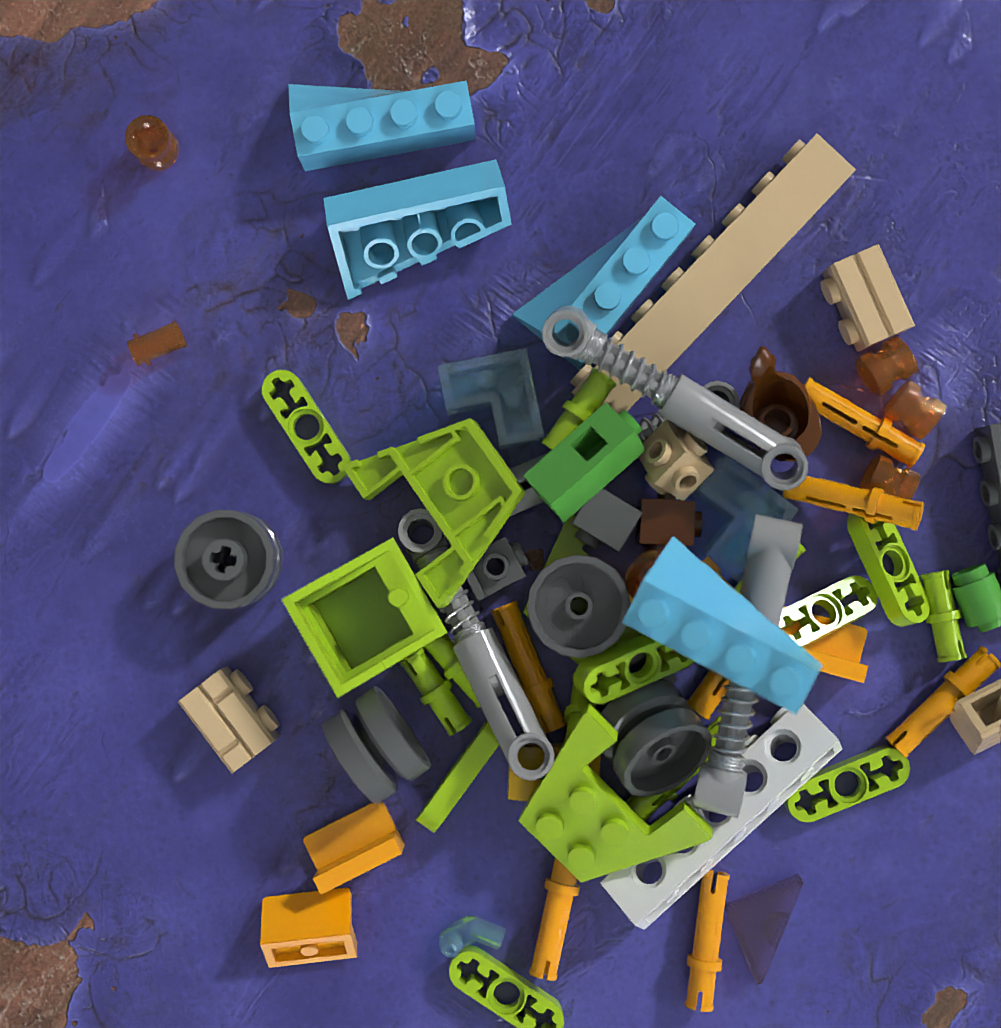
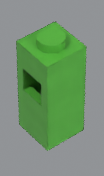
M605 402L523 476L536 494L564 523L646 451L638 437L642 428L627 411L623 410L618 414Z

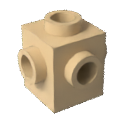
M667 420L642 443L646 451L639 456V459L647 471L645 479L655 491L662 495L668 492L684 501L714 471L713 466L705 456L708 448L704 442L691 433L684 432Z

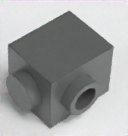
M602 489L573 514L575 517L570 525L578 529L574 537L591 548L597 550L602 544L614 552H619L642 512Z

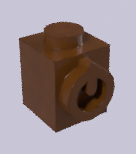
M668 492L664 495L657 493V499L637 500V510L641 511L642 515L636 523L635 544H645L644 554L660 555L672 536H674L688 549V546H694V537H701L702 511H695L696 501H682Z

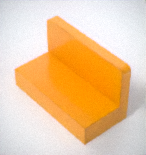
M813 614L819 623L829 625L830 618ZM798 621L788 628L782 627L781 629L786 634L793 635L802 627ZM849 624L804 647L808 653L823 665L820 670L821 672L864 683L868 665L861 664L860 659L867 636L866 628Z
M384 801L379 805L371 802L307 834L303 839V843L317 869L313 880L320 895L401 855L405 846Z
M347 887L331 889L321 895L319 891L264 897L262 900L260 946L268 967L357 958V940L352 926V896L350 889Z

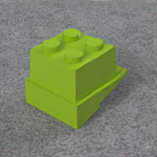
M394 538L387 540L281 599L337 698L448 633Z

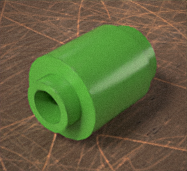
M979 563L951 575L954 583L951 586L952 592L961 609L967 627L977 626L979 632H986L1000 627L1001 587L994 571L989 572L986 563Z

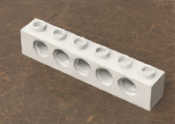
M804 704L797 715L785 708H781L771 719L770 723L772 726L760 737L753 735L744 742L747 751L742 753L745 758L742 769L747 774L751 772L761 773L763 775V783L756 791H744L738 818L727 816L724 821L714 823L709 820V811L693 807L713 828L712 839L694 846L687 853H678L677 851L607 874L608 876L600 882L635 926L645 930L842 750L839 739ZM790 742L797 746L796 754L792 759L778 761L774 758L775 749L780 744ZM687 795L686 797L681 799L674 807H676L684 800H686L692 806L694 797L692 795ZM651 862H660L662 865L660 879L653 884H646L643 878L645 867Z

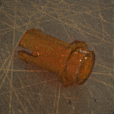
M176 320L141 336L136 332L133 334L134 339L127 341L128 348L137 366L144 363L147 366H151V360L188 346Z

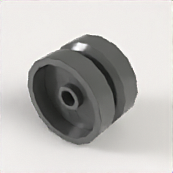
M214 510L198 516L183 530L175 547L174 568L181 587L195 601L214 609H234L262 600L276 586L283 570V549L277 533L263 519L247 512ZM230 551V555L237 557L235 566H228L225 558Z
M573 555L555 560L539 573L530 588L527 610L532 629L544 645L561 655L583 658L603 652L618 640L626 627V624L622 622L631 606V600L627 585L615 568L598 558ZM576 597H583L588 602V610L582 615H578L576 610H571V602L576 600Z
M662 679L613 699L600 713L618 732L617 742L602 753L613 764V770L632 795L641 797L659 795L677 787L699 769L701 762H705L710 752L709 750H711V734L696 713L691 711L690 705L674 683Z
M375 685L355 700V709L359 719L351 712L341 709L322 723V729L331 749L349 777L371 802L379 805L398 790V780L394 770L401 777L413 781L430 769L431 763L423 746L402 714L386 694Z

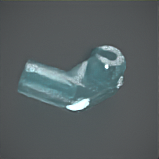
M466 915L444 927L439 936V949L447 957L459 956L458 954L463 948L477 941L498 950L506 929L474 915Z

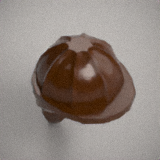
M760 346L756 355L750 360L749 373L751 380L740 399L739 409L782 436L794 439L801 446L805 457H808L817 448L822 435L821 420L816 406L805 386L794 375L776 371V357L766 347ZM751 442L757 449H761V447ZM781 453L774 457V459L780 462H795V457L788 453Z

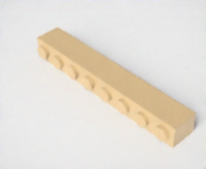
M816 134L807 144L798 140L781 159L786 166L780 173L775 176L769 171L751 191L757 197L746 208L739 203L721 222L726 227L725 231L716 240L708 235L691 254L696 261L686 272L678 267L661 285L666 293L655 304L648 299L631 317L636 323L625 336L617 331L612 336L613 343L617 346L624 344V350L627 352L634 350L635 357L639 359L645 357V363L648 365L655 363L658 371L667 370L856 169L819 134ZM586 364L570 381L576 387L569 396L571 399L574 398L591 374L593 369L591 365ZM602 370V371H601L602 373H604L605 375H607V376L609 377V373H608L607 371H605V370ZM613 376L611 379L616 382L617 386L612 389L603 404L606 402L620 414L623 410L628 411L641 398L642 393L636 389L631 391V386L625 382L620 385V379Z

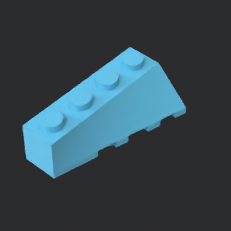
M467 80L412 91L288 84L289 110L296 151L305 171L476 140L475 123Z
M497 159L323 198L327 228L348 300L362 294V288L380 281L382 285L397 278V272L418 262L423 266L436 260L437 254L456 245L460 249L512 225L505 185Z
M660 196L643 217L514 312L512 316L543 340L542 329L550 314L559 307L574 306L587 314L588 319L597 325L598 331L601 330V332L609 335L688 238L696 224ZM562 319L554 326L555 334L561 341L572 342L579 337L577 324L569 319ZM564 357L578 370L585 364L581 359L578 360L577 358V360H574L571 357Z
M672 536L642 581L622 622L796 715L823 666L780 627L773 624L759 612L749 600L737 593L722 580L706 563L700 561L674 536Z

